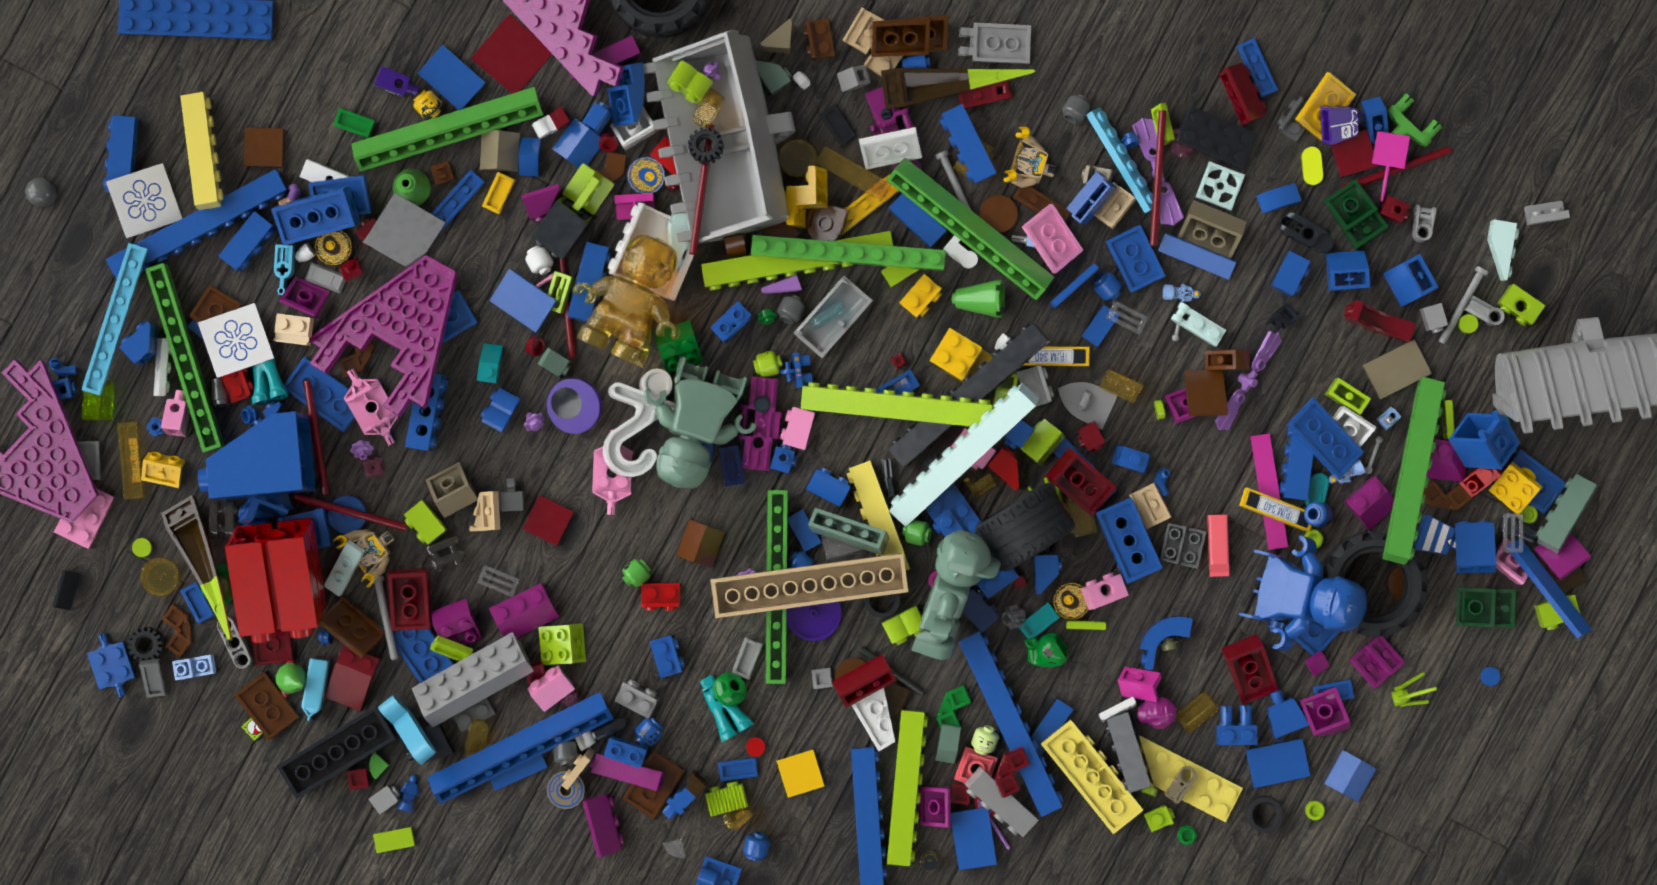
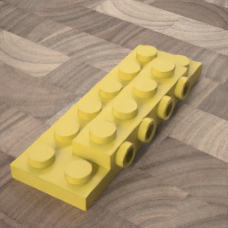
M1070 719L1045 739L1041 745L1110 831L1115 834L1141 813L1143 809L1129 791L1125 790L1123 781L1121 782L1117 778L1119 773L1113 765L1108 767L1104 762L1107 758L1101 750L1096 752L1092 747L1095 744L1088 735L1084 737Z

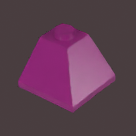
M559 184L521 195L531 221H543L562 193V188Z
M1434 439L1433 442H1436L1434 452L1430 455L1432 465L1430 470H1427L1426 477L1461 482L1465 478L1466 467L1449 441Z
M1336 687L1300 700L1314 736L1333 735L1351 728L1349 717Z

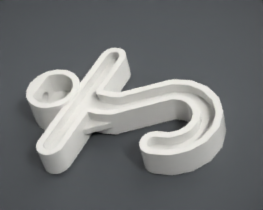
M656 368L645 373L640 379V390L619 382L609 387L608 393L610 397L632 405L636 409L634 417L611 431L604 441L602 452L605 463L612 472L619 476L629 478L640 476L651 469L657 459V454L654 450L646 449L641 452L637 460L627 461L620 453V446L625 440L658 419L655 412L656 406L647 404L644 399V391L646 388H649L651 390L650 396L653 400H659L660 392L666 390V396L670 393L672 379L663 369ZM665 400V404L668 403L672 410H674L675 403Z

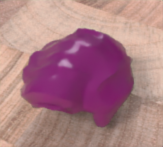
M1158 697L1157 702L1145 701L1144 704H1141L1137 710V717L1140 722L1148 723L1153 728L1164 729L1175 721L1177 708H1175V705L1170 700Z

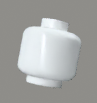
M538 245L527 251L525 260L532 273L544 275L551 271L550 267L553 265L554 260L547 248Z

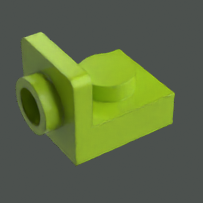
M1165 805L1144 813L1151 832L1174 824L1172 819L1175 816L1172 809H1167Z

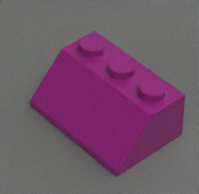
M543 583L489 608L503 636L513 632L518 638L559 618Z
M608 793L586 798L583 801V806L597 858L621 851L622 845H625L622 833H618L617 826H620L618 816L614 815L612 808L615 807L612 796L609 797Z

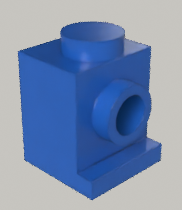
M71 378L53 381L60 400L75 397L74 393H77V385L75 381L72 382ZM63 386L66 387V393L64 394L61 392Z

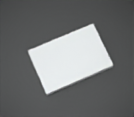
M916 127L859 139L866 170L900 163L904 157L909 161L922 158Z

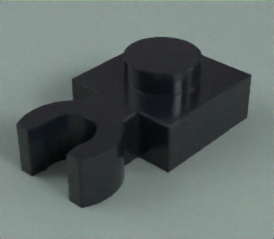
M1285 304L1271 315L1272 317L1265 325L1273 324L1275 329L1272 333L1274 334L1280 328L1285 330L1296 322L1299 317L1288 304Z

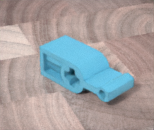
M275 244L274 273L280 278V286L277 292L281 296L287 289V279L292 278L294 275L296 247L293 245L283 246ZM285 266V268L288 269V272H285L283 275V273L280 272V269H284Z

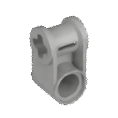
M1416 204L1412 237L1416 242L1423 243L1431 238L1436 217V207L1424 208ZM1419 229H1424L1426 231L1425 238L1419 236Z

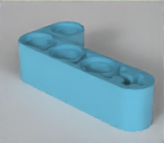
M395 695L390 696L378 706L380 712L393 724L411 755L420 765L436 753L435 748L412 712Z

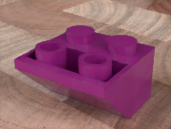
M467 599L430 612L437 635L464 646L483 639Z

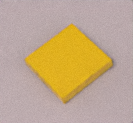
M813 749L777 760L788 798L824 787Z

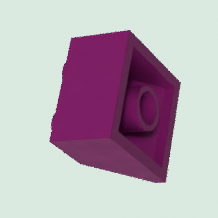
M1371 476L1343 503L1369 531L1392 510L1394 499L1383 484L1375 476Z

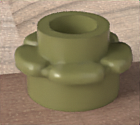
M1174 638L1163 639V643L1160 644L1162 651L1177 649L1178 641H1174Z

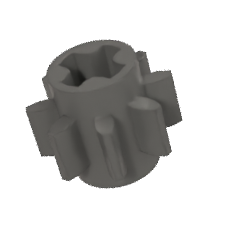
M1018 605L1005 607L1006 612L1002 614L1003 623L1009 626L1010 629L1022 627V622L1026 617L1024 610L1018 608Z

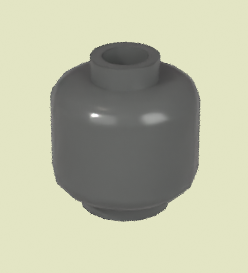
M1080 94L1078 96L1071 95L1062 108L1064 119L1072 124L1083 122L1086 114L1090 111L1088 99Z
M796 295L784 297L777 310L780 316L779 319L790 325L799 322L805 311V305L801 302L802 299Z
M573 740L561 743L552 749L554 761L560 764V767L574 765V761L579 756L577 744Z

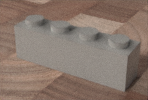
M981 767L964 783L969 788L967 792L974 799L978 796L982 800L980 804L988 811L992 809L996 813L994 817L1001 823L1004 821L1008 823V829L1015 836L1019 833L1024 837L1039 821L1012 795L1002 798L994 779Z

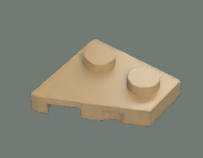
M498 491L479 492L477 506L473 514L476 516L474 525H470V532L500 530Z
M589 747L584 755L580 754L574 761L576 766L573 770L568 769L562 777L564 782L561 786L568 790L596 751Z

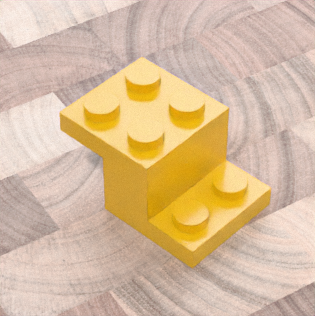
M808 166V171L806 172L808 185L786 186L785 197L789 212V219L785 221L787 225L796 228H806V209L827 208L826 169L818 166Z
M949 328L931 357L930 362L962 382L969 374L974 375L977 373V367L984 361L988 363L992 357L991 354L982 350L981 346Z

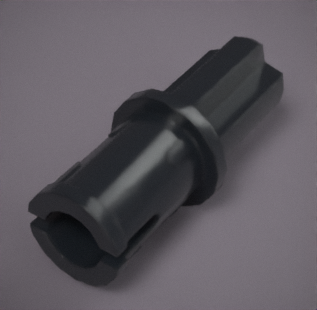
M882 459V478L880 479L883 480V496H896L894 485L896 477L893 475L892 459Z

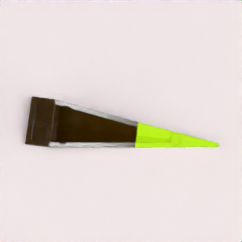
M927 68L881 70L885 109L918 104L1034 73L1035 70Z
M191 495L162 512L161 515L166 530L198 581L227 639L232 641L205 517L201 513L197 498Z

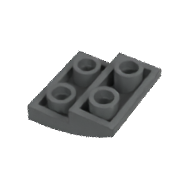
M1168 523L1160 560L1199 569L1207 532Z

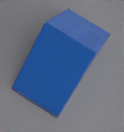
M522 137L519 150V176L539 177L541 139Z

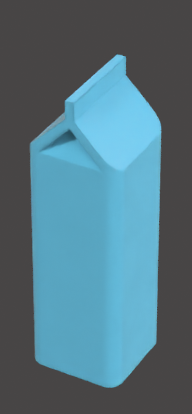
M313 657L309 660L301 706L308 716L307 721L312 720L313 715L323 708L330 660Z

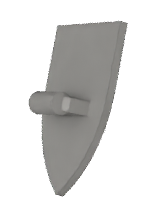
M1087 382L1070 383L1058 388L1064 406L1073 416L1086 423L1095 420L1098 428L1103 429L1117 399V394Z

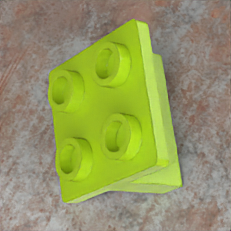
M582 163L562 194L574 202L572 207L577 211L582 207L594 215L613 188L614 183L585 163Z

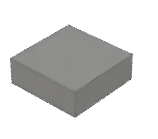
M831 668L811 670L814 689L833 687Z

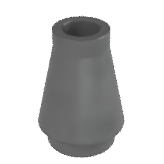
M212 379L211 403H213V407L218 408L229 405L228 401L230 398L223 379Z

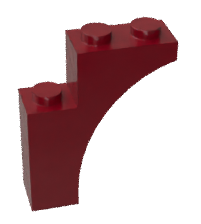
M1357 300L1346 305L1343 316H1345L1344 321L1362 326L1365 330L1406 343L1411 341L1416 323L1386 314Z

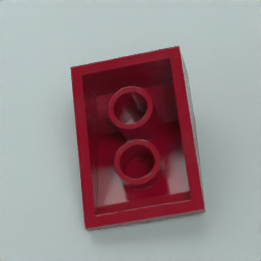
M1071 448L1066 450L1045 475L1053 485L1090 516L1096 513L1117 488Z
M429 568L390 570L388 573L392 631L430 629Z
M1257 634L1221 648L1243 705L1278 690L1264 645Z
M343 644L325 698L361 711L382 657L368 652L361 659Z

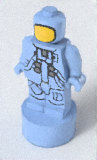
M1166 284L1163 287L1164 300L1181 299L1182 303L1189 302L1192 298H1199L1201 293L1197 290L1193 291L1192 287L1181 284V288Z
M1358 459L1340 479H1336L1332 475L1328 480L1332 484L1337 482V480L1340 484L1351 482L1349 480L1350 477L1360 476L1366 472L1360 459Z

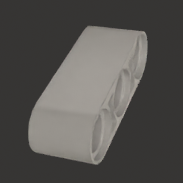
M227 616L231 622L232 638L237 637L240 641L237 648L233 647L231 640L227 639L218 621V631L235 666L241 669L250 667L254 662V657L245 637H239L237 620L232 616ZM242 654L248 658L246 665L241 664L239 661Z

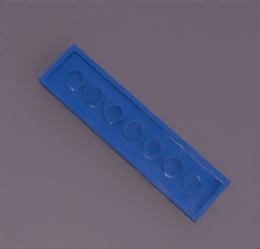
M119 0L118 34L272 40L274 2L261 0Z

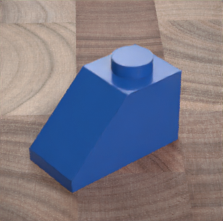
M1380 97L1361 101L1362 113L1366 117L1365 127L1371 144L1376 143L1377 131L1389 133L1387 110Z
M1058 555L1033 556L1035 594H1041L1057 577L1059 570H1062V560L1058 558Z

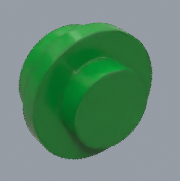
M772 309L763 310L758 313V322L769 325L774 322L777 315Z
M1186 825L1178 830L1177 837L1182 844L1190 845L1196 840L1197 833L1193 827Z

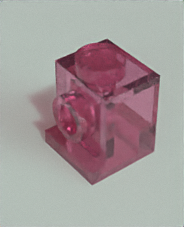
M1179 129L1173 130L1175 139L1177 137ZM1175 140L1171 141V155L1176 154L1177 158L1188 157V154L1192 152V148L1180 146Z

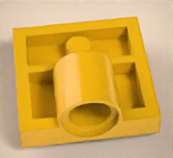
M1512 462L1489 491L1514 513L1519 515L1542 489V486L1535 481L1536 476L1530 469L1520 468Z

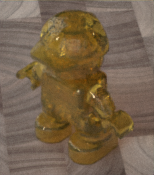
M638 235L632 239L625 249L627 253L624 255L622 269L625 275L629 277V280L620 276H605L594 282L593 286L587 283H578L572 290L573 294L580 295L584 289H587L588 297L585 299V302L589 305L594 302L596 294L597 296L605 295L604 300L594 309L592 313L594 316H590L586 324L582 325L576 338L605 350L610 340V335H613L620 340L615 342L611 354L640 367H643L650 352L653 318L656 323H660L656 329V336H663V332L667 327L672 329L671 337L673 340H678L680 336L678 326L669 322L670 314L667 303L660 298L659 294L650 290V288L658 289L664 287L672 278V273L675 274L678 263L677 252L663 240L648 235Z

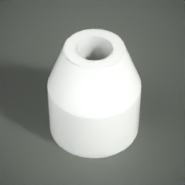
M309 243L301 246L295 253V258L298 262L308 261L316 256L313 247Z
M1003 333L996 341L994 348L996 350L999 348L1003 350L1007 346L1006 342L1010 337Z

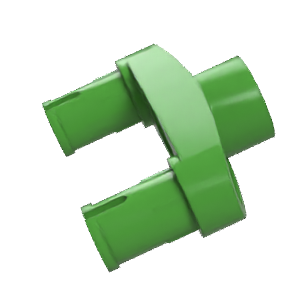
M1404 94L1395 105H1392L1387 110L1390 119L1397 126L1391 133L1410 136V139L1415 143L1427 147L1431 143V139L1442 129V126L1439 124L1433 129L1438 122L1432 120L1423 132L1419 131L1403 116L1405 110L1414 103L1412 98L1405 103L1410 96Z

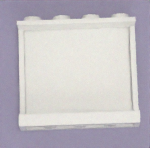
M638 202L632 208L630 223L627 222L624 227V238L616 246L615 259L612 258L608 265V269H610L609 274L675 301L694 255L689 254V247L682 256L684 258L682 266L677 268L676 271L671 270L667 238V224L670 216Z

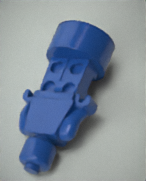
M416 775L410 776V782H405L400 792H403L402 800L398 802L397 809L412 813L414 796L418 797L419 786L414 784L417 782Z

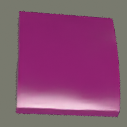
M1572 533L1569 534L1558 554L1542 545L1534 549L1536 554L1547 564L1550 571L1559 580H1562L1591 558Z
M1383 636L1374 637L1349 659L1351 664L1373 689L1377 688L1405 663Z

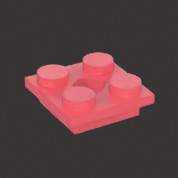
M965 746L954 779L965 783L973 775L971 772L973 764H980L982 769L992 777L998 758L979 754L974 749Z

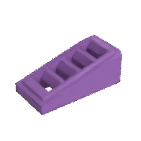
M796 275L761 288L762 294L802 290Z

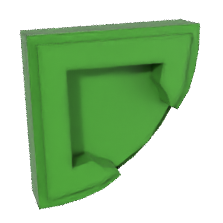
M374 752L370 759L369 767L372 776L377 779L389 764Z

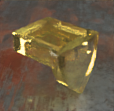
M987 474L975 484L968 477L963 479L975 498L980 497L996 485L990 474Z

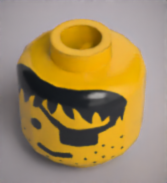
M423 90L413 99L415 101L413 107L423 118L430 116L435 118L441 112L439 108L442 102L431 90L427 92Z

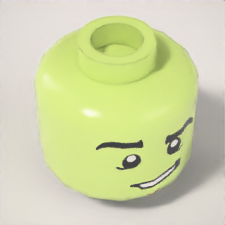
M985 725L984 727L977 728L971 741L974 751L982 755L993 753L999 736L995 732V728Z

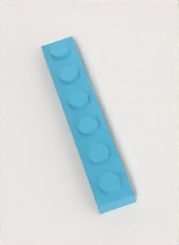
M1100 107L1089 112L1086 116L1144 213L1151 211L1153 193L1149 190L1146 180L1137 170L1136 163L1128 155L1125 145L1119 140L1116 130L1109 123L1106 113Z

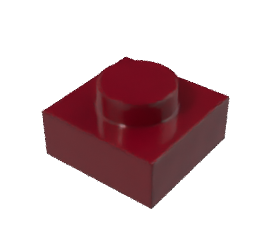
M357 258L346 261L339 266L345 282L363 274Z
M542 661L531 664L534 672L526 675L529 687L533 681L539 680L546 674Z
M367 768L347 771L350 790L370 787Z
M952 783L950 803L969 805L970 794L967 792L969 788L965 784Z

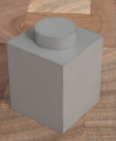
M866 65L851 67L837 73L842 92L856 90L871 83Z
M1442 303L1420 309L1426 331L1432 330V333L1443 331V326L1448 325Z
M389 784L369 798V801L380 815L401 800L399 797L401 794L395 786Z

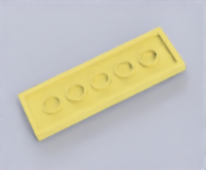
M1139 735L1155 787L1168 792L1167 789L1176 780L1175 776L1184 766H1190L1195 769L1197 778L1182 798V801L1224 822L1227 821L1243 789L1242 787ZM1189 769L1183 771V779H1192L1193 772Z

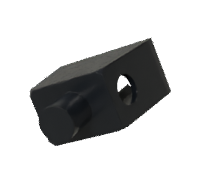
M441 724L435 727L429 725L423 730L436 750V753L426 762L451 755L455 752ZM406 750L405 752L409 760H414L410 751Z

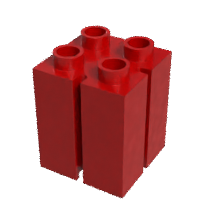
M313 518L279 521L278 529L272 528V522L237 526L225 545L239 637L251 635V640L254 643L267 642L275 638L274 633L278 629H281L282 632L290 631L291 638H303L314 633L313 628L318 627L327 607Z

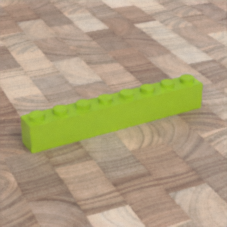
M901 710L887 864L910 866V862H914L915 858L912 842L916 843L917 831L913 830L914 823L918 824L919 812H915L916 804H920L921 794L917 793L918 785L922 784V774L919 773V767L923 766L924 754H921V747H925L926 735H923V727L927 728L928 716H924V711Z

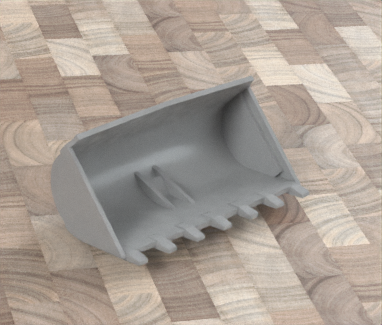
M729 30L652 59L653 62L643 64L644 74H656L659 91L646 93L647 101L661 102L665 117L664 119L652 121L653 129H667L671 145L658 149L659 157H673L677 173L664 177L666 186L679 185L683 199L681 203L670 205L672 214L686 213L690 230L676 234L678 243L691 242L702 166L699 161L696 162L691 156L688 140H690L691 134L694 135L696 129L697 131H700L701 127L706 129L707 124L715 125L716 132H719L722 137L724 152L723 155L720 154L721 158L719 160L715 159L716 162L712 163L711 161L709 165L698 244L723 240L724 236L762 230L788 220L789 212L776 144L783 142L795 133L796 130L791 112L769 115L750 37L740 35L738 30ZM681 60L690 64L702 74H704L702 70L707 63L719 61L718 72L722 76L717 81L713 77L709 78L713 83L698 104L686 100L683 93L673 91L667 83V80ZM705 140L699 144V149L704 152Z
M1584 318L1577 320L1571 343L1499 353L1495 361L1496 393L1492 394L1493 406L1500 415L1510 417L1515 422H1520L1524 434L1533 433L1532 422L1551 420L1553 429L1558 430L1563 429L1562 418L1580 416L1583 426H1590L1593 424L1591 414L1609 412L1613 423L1622 422L1620 410L1638 408L1642 419L1651 418L1650 407L1657 406V333L1604 338L1599 318Z

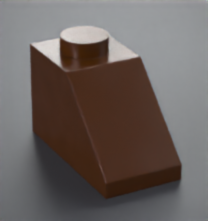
M1205 351V370H1250V351Z

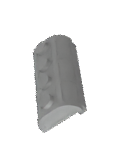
M843 276L800 324L794 334L819 357L823 358L873 300L848 278Z

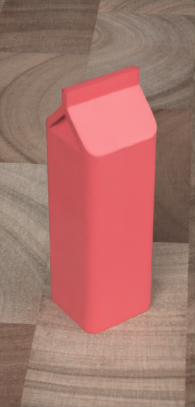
M1207 515L1210 577L1229 576L1228 515Z

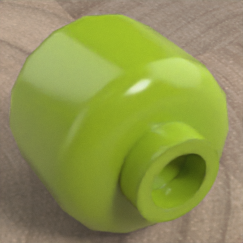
M774 351L760 353L756 356V360H753L757 375H761L763 378L779 374L780 367L783 366L780 355L776 356Z

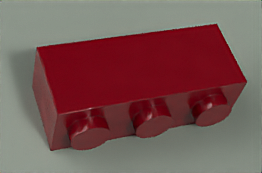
M883 654L837 678L832 683L844 706L847 708L897 680Z

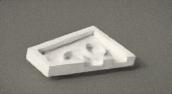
M884 688L852 705L878 751L895 742Z

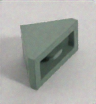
M942 724L936 761L954 764L958 751L961 727Z

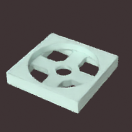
M1209 161L1195 198L1232 211L1245 175ZM1222 170L1218 179L1215 180L1208 177V174L1212 171ZM1229 173L1234 177L1236 187L1228 185L1227 178ZM1217 183H1223L1224 188L1222 190H1219L1217 188ZM1204 185L1213 187L1214 193L1212 198L1206 196ZM1226 192L1233 195L1229 201L1219 202L1222 193Z

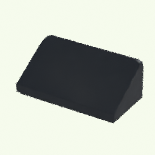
M63 570L61 572L52 604L53 608L71 609L80 573L70 570Z

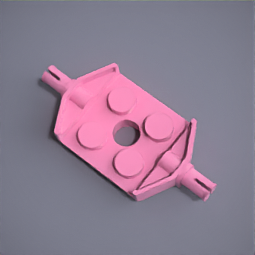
M354 368L351 369L352 373L350 370L347 371L352 380V386L344 399L364 435H382L388 446L391 445V442L394 443L395 440L390 433V428L398 418V415L383 406L388 397L378 379L359 378ZM370 401L377 405V409L373 413L368 412L365 408L366 404Z
M621 445L620 453L622 457L627 461H632L633 452ZM602 446L594 450L592 493L606 500V503H608L607 514L615 515L616 501L631 495V478L616 475L614 478L608 477L607 469L609 467L605 463Z

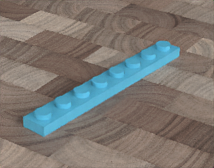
M128 243L81 389L83 391L99 396L102 395L149 249Z

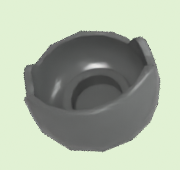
M43 177L32 179L25 188L27 200L39 208L49 207L57 197L55 185Z

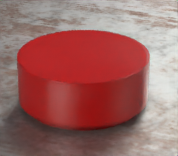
M753 737L748 740L746 750L749 755L758 757L764 753L765 743L761 738Z

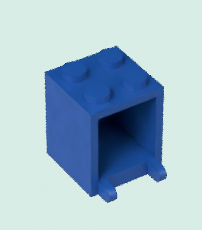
M1496 410L1491 414L1467 413L1449 438V442L1463 465L1469 468L1502 470L1520 444L1506 417L1500 415Z

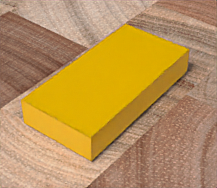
M497 172L482 207L500 215L516 180Z

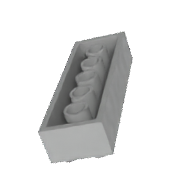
M511 632L412 688V691L424 718L432 727H435L534 672L521 642Z

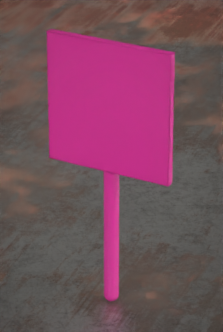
M1377 131L1372 164L1386 166L1380 198L1381 202L1385 198L1390 167L1405 168L1410 136Z

